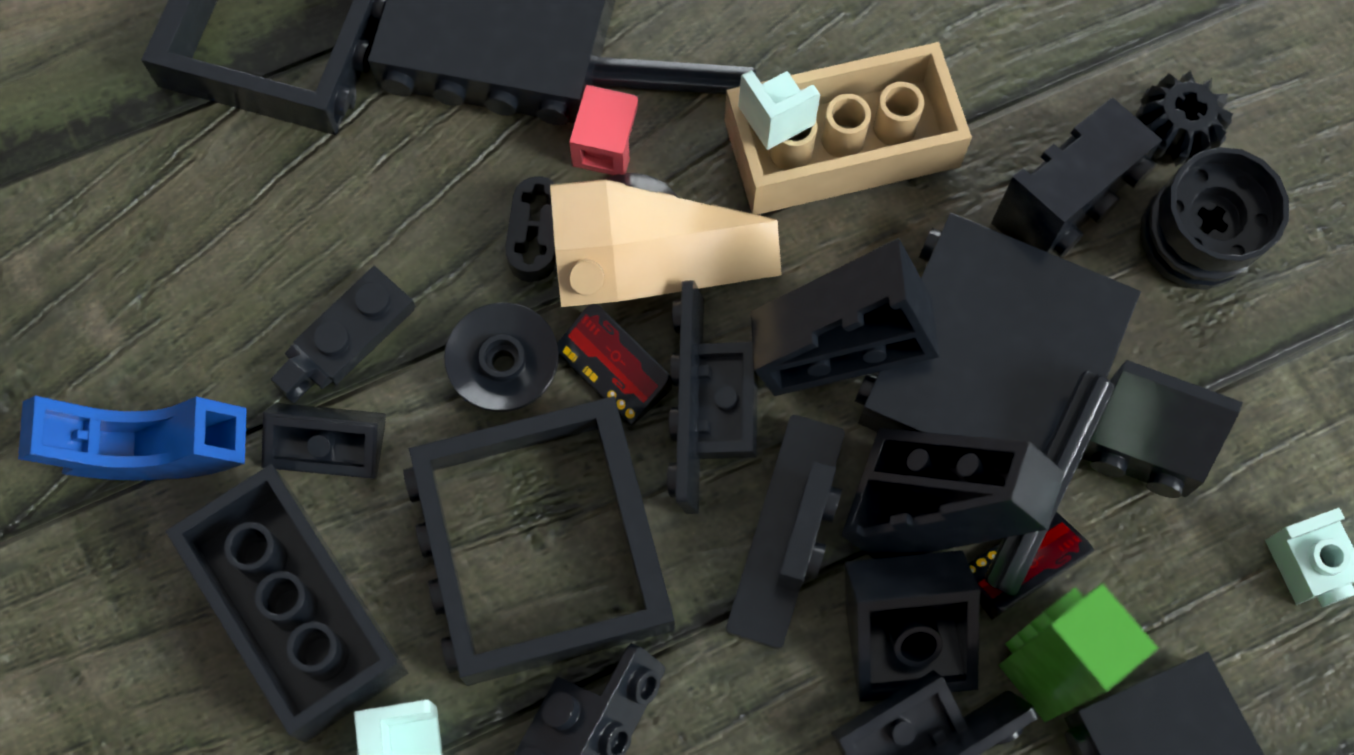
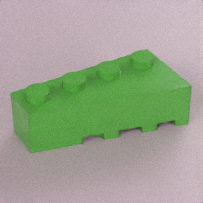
M1102 583L1084 596L1076 587L1073 588L1005 643V646L1012 654L998 666L1024 698L1033 705L1042 720L1047 722L1108 691L1158 648Z

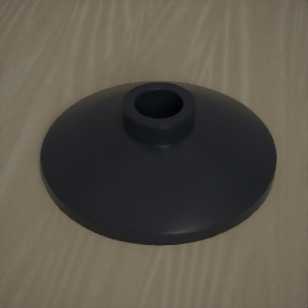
M502 302L481 306L464 316L454 327L448 338L444 360L446 372L453 388L465 401L483 410L509 412L530 405L547 391L557 372L559 350L551 327L538 313L519 304ZM502 356L511 357L514 360V364L507 371H498L494 368V363L498 358Z

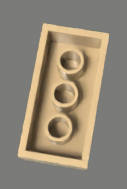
M939 42L791 75L800 90L814 85L820 93L816 122L814 126L768 150L738 107L740 87L728 89L726 92L725 124L751 213L756 215L960 168L972 139Z

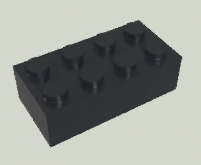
M272 464L165 531L290 736L302 742H308L409 674L291 487Z

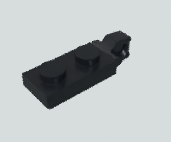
M374 265L293 341L294 344L285 352L289 360L271 378V381L293 404L314 384H317L321 389L331 382L337 385L416 308L414 301Z

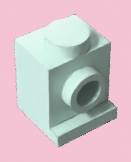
M1340 508L1285 527L1265 540L1296 605L1318 598L1323 608L1354 596V587L1352 585L1354 583V548L1340 522L1345 519ZM1320 554H1321V556H1322V558H1323L1325 564L1321 561Z

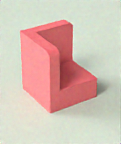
M586 85L569 141L573 167L613 176L626 173L630 160L629 136L638 108L637 96Z

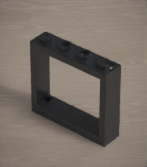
M168 0L141 59L158 87L333 135L337 134L347 109L354 110L357 94L355 87L361 72L366 73L370 69L368 59L387 1L353 0L317 90L314 92L193 59V55L218 0Z
M615 396L409 448L413 467L403 469L405 484L411 503L421 501L425 522L415 525L417 538L423 558L433 557L438 577L428 581L430 597L435 614L441 615L446 613L451 635L441 638L442 651L448 672L459 671L461 680L467 686L675 631V619ZM597 429L645 610L476 654L435 470Z

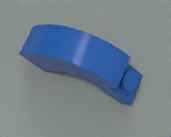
M33 396L23 401L18 459L63 467L62 474L109 480L180 479L214 474L245 464L247 408L194 397L177 405L158 410L113 411Z

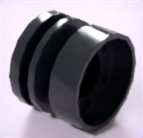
M1217 147L1197 153L1182 165L1168 180L1167 184L1149 201L1141 218L1140 241L1148 261L1164 278L1184 288L1203 290L1228 284L1280 241L1289 222V197L1280 176L1263 159L1243 149ZM1201 225L1207 229L1205 233L1200 229Z

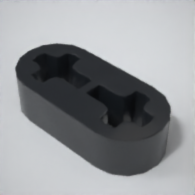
M542 176L523 180L516 187L512 198L505 246L506 258L511 272L517 278L526 282H539L547 278L556 266L550 185L556 183ZM537 195L546 196L547 205H543L541 209L540 221H533L530 204L534 203ZM530 237H537L541 254L535 257L534 264L524 263L523 255L520 254L527 253Z

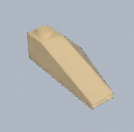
M606 179L550 185L561 307L619 302L681 292L682 281L694 280L700 289L781 276L777 219L718 205H708L686 200L662 192L656 193L626 186L623 183Z

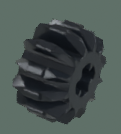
M1191 70L1182 75L1180 80L1168 73L1165 77L1161 78L1157 86L1152 85L1151 88L1145 91L1140 100L1141 107L1138 109L1135 117L1162 139L1154 152V159L1163 156L1165 153L1171 154L1174 165L1177 167L1183 164L1187 157L1191 159L1197 153L1221 147L1226 140L1225 135L1227 134L1226 130L1232 123L1233 113L1224 109V106L1227 104L1228 94H1213L1210 91L1212 89V78L1199 84L1195 82Z

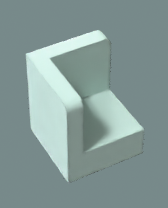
M752 70L741 75L738 107L767 150L815 125L820 93L814 85L800 90L788 71L761 84Z
M430 700L354 711L358 755H442L437 707Z

